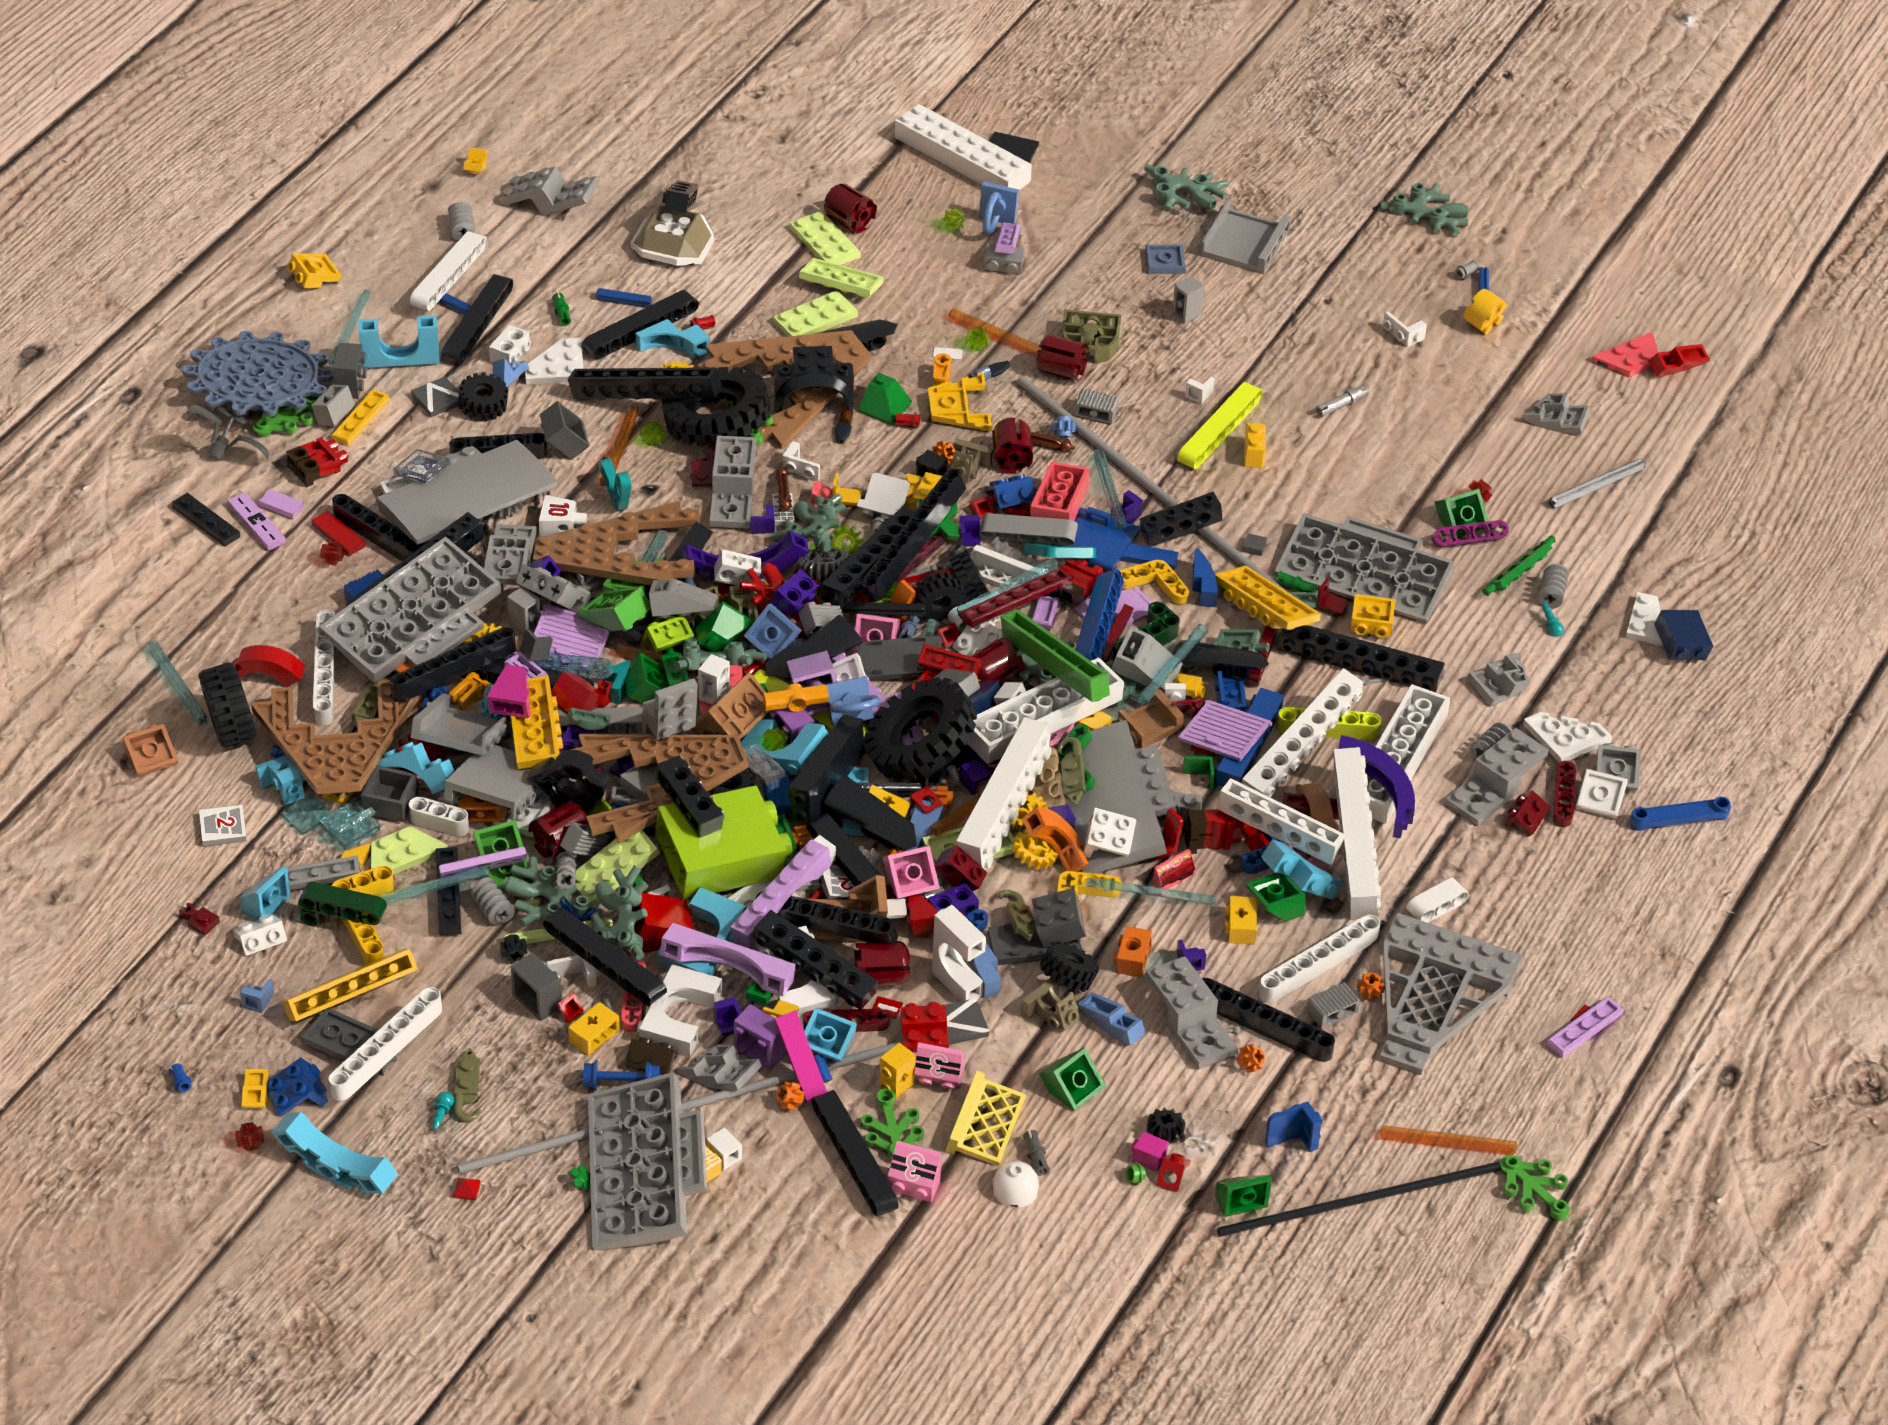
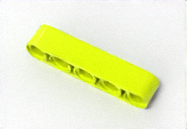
M1282 708L1278 714V732L1284 734L1307 708ZM1348 711L1346 715H1341L1338 718V723L1333 729L1329 728L1324 738L1340 739L1341 735L1359 740H1375L1379 737L1381 717L1372 712Z

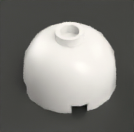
M1010 1161L1003 1164L996 1171L993 1179V1195L1004 1206L1010 1207L1011 1204L1018 1205V1208L1025 1207L1031 1204L1037 1197L1039 1189L1038 1177L1030 1165L1021 1161Z

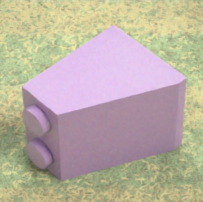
M827 651L787 661L792 684H800L804 688L837 682ZM827 702L807 705L805 708L809 715L829 710Z

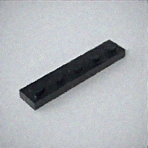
M457 847L436 848L439 936L462 934L459 876L440 880L439 876L440 865L458 861Z

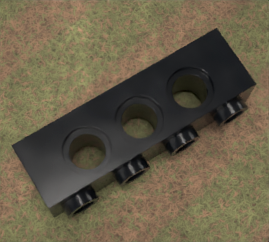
M679 180L671 184V187L663 194L662 203L665 204L664 209L687 213L696 203L699 184Z
M1214 491L1140 518L1141 534L1148 547L1155 546L1223 521L1222 506Z
M680 755L658 763L655 779L697 836L701 838L721 830L725 817L721 807L715 804L712 795L703 788L700 779L692 773L689 764L684 762Z

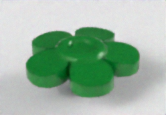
M580 1165L570 1170V1176L575 1178L572 1181L575 1188L582 1187L584 1191H588L591 1188L590 1173H587L586 1167Z

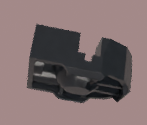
M563 750L559 753L556 760L549 757L534 765L529 771L527 781L556 807L571 802L578 804L583 811L587 812L599 806L609 777L603 766L597 769L592 767L593 757L579 750Z

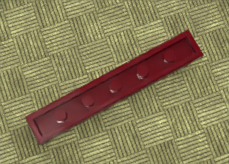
M1062 568L1055 569L960 611V618L972 628L1071 584L1072 577Z

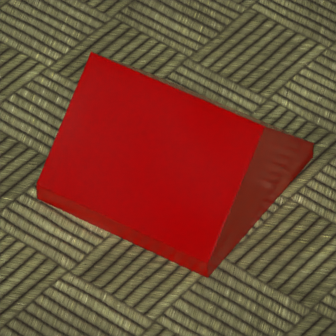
M564 671L551 691L552 697L556 696L558 707L567 714L569 713V708L592 711L608 700L606 695L581 676Z

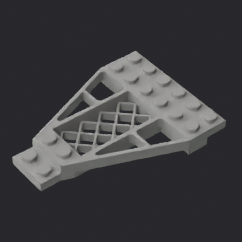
M1398 913L1383 942L1382 948L1387 1032L1386 1043L1380 1053L1379 1061L1422 1075L1428 1060L1437 1053L1440 1046L1502 996L1507 997L1523 955ZM1388 956L1415 965L1413 973L1407 976L1389 970ZM1433 973L1436 977L1427 980L1425 975ZM1390 980L1406 986L1396 1008L1391 1007ZM1454 980L1457 984L1455 986L1448 987L1446 982ZM1440 984L1443 988L1441 990L1434 991L1432 986ZM1469 984L1494 992L1484 1001L1464 995ZM1426 988L1428 993L1420 995L1418 990ZM1447 995L1449 1000L1441 1002L1439 997ZM1433 999L1435 1005L1427 1007L1425 1001ZM1419 1003L1421 1009L1413 1011L1411 1005ZM1459 1005L1473 1008L1453 1026L1449 1027ZM1405 1008L1407 1013L1401 1014L1403 1009ZM1440 1011L1442 1016L1434 1018L1432 1013ZM1426 1015L1428 1020L1420 1022L1417 1017ZM1412 1019L1414 1024L1406 1022L1405 1020ZM1432 1026L1435 1031L1429 1030L1427 1027Z

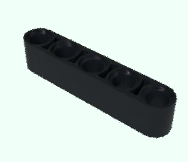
M542 433L458 437L449 442L450 454H454L465 447L473 446L483 454L518 440L537 459H543L547 455V442L544 439L545 435Z
M824 813L807 823V829L814 839L820 835L836 846V860L834 863L855 887L875 875L882 876L828 813Z

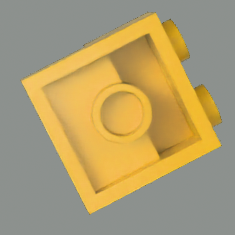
M292 253L291 259L288 262V271L294 273L296 282L301 283L304 288H321L322 282L340 281L341 274L326 254Z
M926 472L924 477L907 473L904 480L910 483L904 507L916 510L918 500L925 499L942 476Z
M1355 594L1350 632H1355L1357 635L1372 634L1378 638L1391 637L1396 599Z

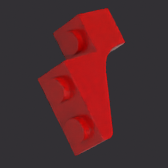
M920 894L908 896L909 900L905 901L907 914H910L906 916L908 929H913L914 937L934 934V916L938 910Z

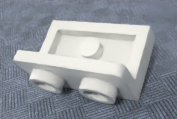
M272 914L263 915L258 921L252 923H241L238 928L233 929L234 936L241 942L245 955H250L287 941L282 921Z

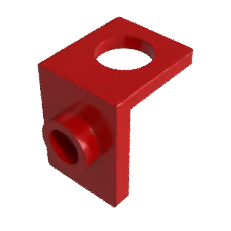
M926 786L911 794V804L908 812L910 813L911 808L916 807L917 804L925 814H928L941 807L943 803L931 788ZM929 798L934 800V804L931 806H926L922 802V800L928 801Z
M1177 1153L1167 1155L1163 1158L1156 1185L1173 1191H1179L1184 1169L1190 1166L1191 1160L1185 1159V1156ZM1166 1171H1173L1176 1174L1177 1179L1175 1183L1169 1184L1164 1180Z

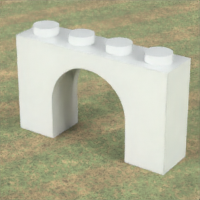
M950 905L945 909L939 910L934 916L932 974L960 1001L978 999L983 996V980L967 966L962 957L968 962L984 953L986 936L953 905Z
M807 926L799 927V929L814 938V935L809 933ZM755 942V951L762 952L763 949H768ZM769 950L771 953L770 956L776 957L771 950ZM810 980L803 987L787 991L783 997L778 995L777 1003L779 1000L799 1006L797 1014L803 1017L805 1012L815 1008L834 1010L838 995L830 993L819 982L816 983Z
M672 964L669 971L665 972L662 977L667 993L651 1006H647L645 1018L640 1020L637 1033H639V1037L652 1040L651 1044L660 1046V1043H666L674 1046L673 1049L678 1054L691 1057L698 1043V1026L676 1021L667 1016L665 1011L670 1006L680 1002H691L714 1009V1002H717L722 994V978Z

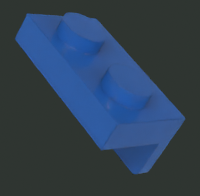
M1217 671L1218 679H1214L1215 692L1219 691V694H1216L1217 703L1245 712L1247 703L1243 680L1222 678V671Z

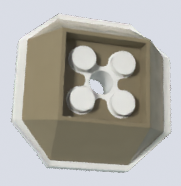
M659 205L651 216L643 220L631 240V248L643 258L677 266L691 263L696 265L702 264L714 243V234L702 214L691 211L683 213L664 209L665 205Z

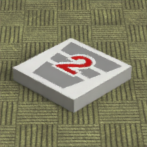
M243 805L199 810L203 846L247 841Z
M831 865L820 877L827 900H847L849 890L855 887L840 868L835 865Z

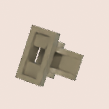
M956 438L953 445L955 449L953 460L950 462L948 470L959 469L964 482L969 483L972 479H976L980 466L991 467L993 448ZM968 450L976 452L977 454L972 455L967 452Z
M1048 979L1022 999L1021 1014L1028 1019L1036 1013L1054 1029L1057 1028L1065 1031L1080 1019L1079 1009L1073 992H1070L1063 1000L1057 997L1059 985L1056 981L1053 982Z

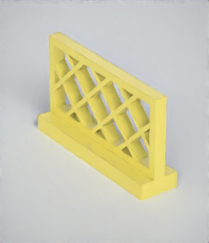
M977 1071L945 1152L954 1155L955 1151H959L999 1167L1026 1094L984 1079L985 1073ZM985 1088L991 1089L997 1095L988 1098L984 1090ZM1012 1097L1019 1100V1102L1009 1106L1005 1098ZM1000 1100L1004 1108L995 1110L992 1103ZM986 1105L990 1112L981 1115L977 1107ZM1008 1113L1011 1121L1003 1123L999 1115ZM994 1117L998 1125L988 1127L985 1119ZM980 1122L983 1130L975 1132L971 1124ZM1001 1130L1005 1138L996 1140L992 1132ZM987 1134L991 1142L982 1144L978 1137ZM973 1138L977 1146L971 1148L963 1145V1143ZM994 1147L998 1156L994 1157L987 1154L985 1149Z

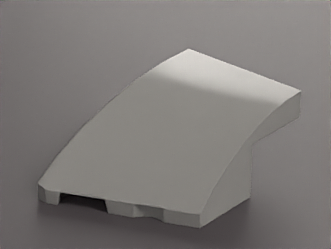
M1549 393L1534 405V409L1531 412H1525L1522 416L1523 420L1544 429L1561 433L1582 434L1590 410L1589 406H1570L1568 393Z
M1520 653L1505 655L1503 661L1489 663L1484 670L1470 672L1466 678L1490 706L1512 698L1530 683L1526 675L1525 666L1521 665L1520 660L1522 656Z
M720 1044L697 1056L694 1064L689 1067L681 1066L677 1071L679 1075L710 1088L739 1091L762 1066L759 1059H741L735 1044Z

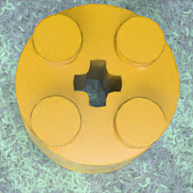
M1482 289L1473 297L1472 300L1475 301L1473 305L1467 306L1463 318L1487 335L1494 324L1499 325L1503 320L1504 316L1502 313L1507 307V302L1491 291Z

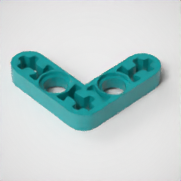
M610 458L600 460V472L616 511L627 509L631 492L629 474L627 471L616 473Z
M1023 543V553L1053 558H1096V547Z

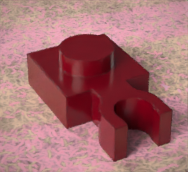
M189 902L186 904L188 912L182 909L179 910V917L188 920V926L203 935L208 934L220 923L219 916L204 907L196 910L194 905Z

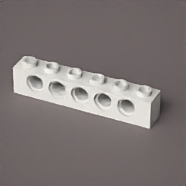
M1231 778L1220 791L1217 804L1218 810L1330 865L1341 853L1345 834Z

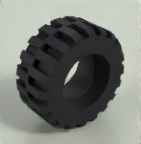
M228 662L202 670L198 674L200 685L220 745L227 748L254 739L256 736L254 722L234 664Z

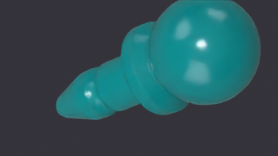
M1542 602V609L1548 620L1545 623L1548 626V633L1554 637L1561 636L1564 633L1563 624L1559 622L1558 617L1554 616L1550 606L1546 602Z
M440 1092L436 1097L433 1130L438 1129L444 1115L450 1112V1108L454 1104V1097L450 1092Z

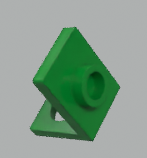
M1184 756L1183 774H1208L1209 789H1213L1214 767L1212 756Z

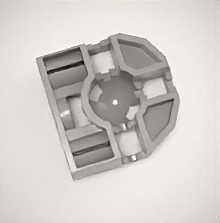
M523 564L516 580L517 584L574 612H578L585 607L591 598L588 590L572 584V582L559 576L552 577L549 571L541 567L531 568Z

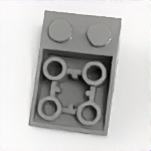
M674 578L654 580L649 591L652 617L658 616V618H667L673 614L687 616L692 612L707 614L715 609L718 599L717 594Z
M1130 626L1111 670L1154 690L1161 689L1164 693L1165 683H1174L1183 663L1151 635Z

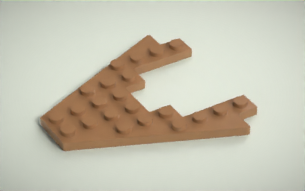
M848 330L706 345V351L712 358L698 364V367H716L717 370L718 367H728L730 372L734 367L741 368L759 360L767 372L773 370V365L793 364V347L832 346L833 362L853 364L855 377L871 361V354L853 331ZM821 386L806 387L793 392L788 396V399L794 406L772 415L773 423L767 426L762 425L759 428L763 435V441L773 437L781 449L785 448L839 392Z
M681 501L635 513L626 512L620 517L594 524H585L575 529L536 539L533 561L549 555L561 571L645 585H652L654 580L694 577V560L640 561L635 563L634 553L621 552L616 554L617 541L638 540L639 530L692 527L696 521L700 522V510L691 508L681 510Z
M390 680L377 681L379 718L357 720L358 733L315 736L314 723L294 724L292 687L272 688L271 701L251 702L252 712L316 794L351 793L361 791L418 702L419 695L404 702H396L391 697Z
M579 734V741L582 747L571 749L591 755L593 757L592 765L630 755L635 768L652 763L658 764L680 755L683 761L689 764L695 777L700 779L706 792L749 767L748 758L738 735H671L670 737L657 740L654 734ZM658 783L644 787L648 801L586 816L592 836L614 831L617 841L620 843L657 821L658 807L673 804V802Z

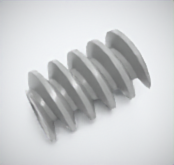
M465 202L450 205L448 213L453 238L459 241L467 231L475 232L472 208Z
M1551 564L1543 572L1538 599L1541 604L1546 602L1551 609L1557 608L1563 603L1569 577V571L1565 566Z
M1494 723L1486 732L1471 743L1470 753L1472 757L1476 760L1510 733L1512 729L1504 723Z
M483 878L472 888L471 897L491 924L502 925L512 919L515 909L511 906L506 896L503 895V892L498 889L497 884L494 883L492 878Z

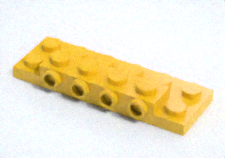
M1248 566L1215 573L1217 584L1225 589V599L1228 602L1232 601L1234 604H1237L1240 610L1245 609L1252 618L1257 617L1264 626L1269 625L1273 629L1283 627L1284 629L1292 630L1295 627L1310 625L1320 621L1321 613Z
M548 675L528 679L530 696L529 719L511 716L518 769L531 768L549 757L556 760L560 753L559 750L564 749L560 723H556L560 722L556 696L552 697Z

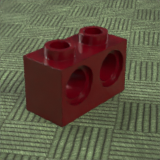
M957 845L941 852L934 865L935 870L954 887L966 883L972 891L980 888L988 873Z

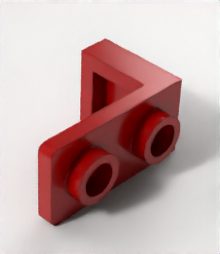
M1173 808L1167 810L1162 834L1167 854L1153 857L1155 860L1177 853L1183 819Z

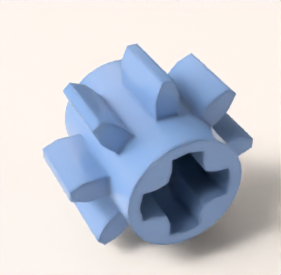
M1057 416L1056 421H1052V432H1056V437H1071V432H1075V422H1071L1070 416Z

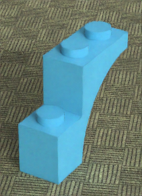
M668 319L636 333V348L640 352L652 348H672L683 351L692 358H696L708 353L706 345L710 344V337L697 324L680 331Z
M413 742L401 746L402 751L396 752L395 749L383 754L385 758L381 759L378 763L382 767H402L414 772L424 780L432 794L444 790L445 780L455 772L450 759L443 762L441 759L430 762L422 743L414 745Z
M1271 840L1261 856L1274 872L1289 876L1305 892L1333 900L1344 883L1340 877L1314 866L1297 854L1288 844Z

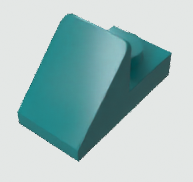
M627 660L602 670L603 685L605 680L611 683L610 694L612 703H621L627 689L625 680L632 667V661Z

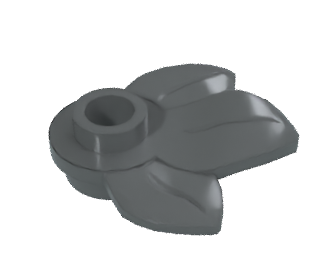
M962 544L955 545L948 550L949 555L941 559L936 566L941 568L948 565L950 569H953L949 561L950 558L965 550H968L970 555H972L974 549H967Z

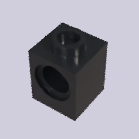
M927 450L916 460V475L924 477L925 473L928 472L943 476L947 471V458Z

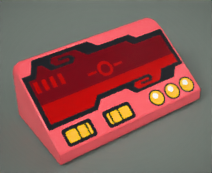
M1187 849L1155 866L1153 882L1162 891L1169 889L1196 873L1191 851Z

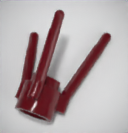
M1197 696L1193 699L1172 702L1171 705L1187 704L1186 707L1179 710L1182 713L1186 712L1190 717H1195L1205 705V700Z

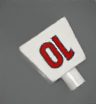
M545 495L539 518L540 536H548L574 529L575 524L585 525L587 523V513L577 512L575 501Z

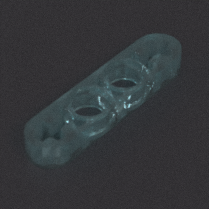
M549 653L548 660L534 661L537 666L564 671L588 678L604 679L613 673L611 662L606 658ZM569 663L567 666L559 667L560 664ZM581 665H588L586 668L579 669Z

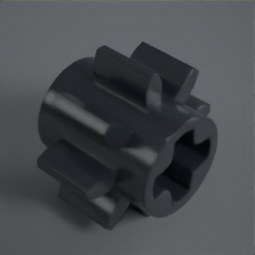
M516 934L508 935L504 938V942H500L502 958L507 957L511 962L521 960L524 954L528 953L526 939H520Z

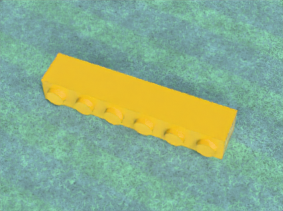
M401 949L281 1001L289 1021H298L416 971L418 968L411 950Z

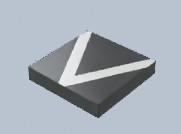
M446 377L411 390L414 399L430 417L459 406V391Z
M977 998L945 1005L949 1045L989 1036V1029Z

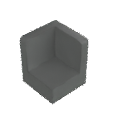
M530 629L525 630L520 651L529 661L548 660L553 639L550 636L536 637Z

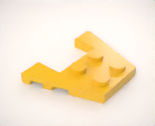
M984 372L977 373V376L973 378L963 377L961 381L951 383L950 381L929 387L928 401L931 421L992 431L990 413L969 414L966 391L985 390Z

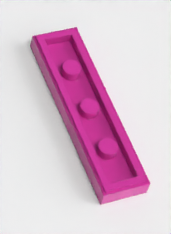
M795 1010L774 1018L798 1084H800V1089L804 1092V1100L808 1104L812 1102V1097L826 1093L827 1090Z

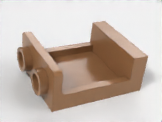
M1161 689L1153 692V701L1128 714L1123 709L1119 710L1117 722L1127 720L1133 743L1137 744L1140 748H1144L1183 729L1184 714L1176 706H1172V701Z

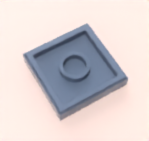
M1145 245L1148 274H1186L1183 245Z

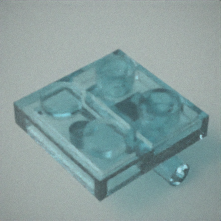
M355 800L319 820L320 827L344 850L380 831V824L372 817L375 815L374 809L370 807L364 810Z

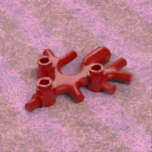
M766 563L761 568V574L770 587L763 584L753 568L746 572L752 582L740 581L739 583L740 589L752 590L759 594L751 597L750 602L752 605L757 604V607L762 611L768 604H772L770 602L777 589L784 584L781 573L772 563ZM815 596L811 602L820 605V599ZM792 613L790 617L796 621L795 625L802 630L798 637H809V634H805L799 614Z

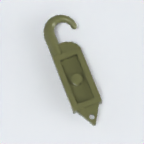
M371 682L353 712L352 720L355 721L357 729V720L375 719L378 716L377 683Z
M1068 737L1060 742L1057 751L1061 753L1065 745L1073 744V752L1066 755L1061 761L1063 795L1077 806L1082 795L1086 793L1084 759L1082 758L1080 741L1076 737Z
M1013 890L1000 891L998 894L999 899H1002L1003 896H1008L1015 900L1008 902L1006 906V913L1015 934H1020L1030 941L1033 936H1036L1037 930L1029 906L1026 905L1022 895Z
M471 1048L461 1058H457L453 1111L456 1118L464 1122L477 1119L481 1112L480 1108L472 1115H466L462 1112L464 1104L473 1103L478 1099L481 1063L480 1058L476 1057Z

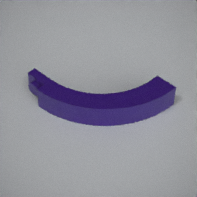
M789 531L772 546L748 555L761 558V568L766 563H772L781 572L797 563L799 558L804 557L809 552L805 537ZM686 544L682 548L683 557L687 560H694L696 575L714 580V565L719 555L710 554Z
M1341 735L1338 749L1360 747L1361 756L1365 755V774L1380 783L1390 795L1396 813L1393 837L1401 838L1402 830L1407 831L1408 824L1413 823L1415 811V793L1409 777L1403 768L1381 749L1362 740Z

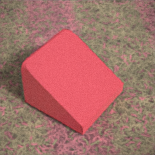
M815 480L811 492V504H817L814 500L817 495L822 496L823 499H830L833 497V490Z

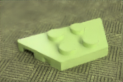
M409 826L371 842V869L379 866H388L392 869L394 875L435 858L436 848H448V845Z

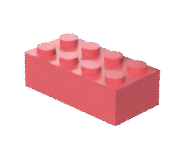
M1051 462L1030 506V517L1074 521L1089 488L1090 468Z

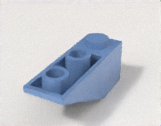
M922 800L926 806L934 804V802ZM917 804L916 807L911 808L910 822L914 824L917 846L903 851L920 848L923 846L922 837L938 833L943 820V805L928 814H925Z

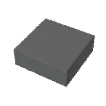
M1248 533L1242 551L1262 556L1267 543V537Z

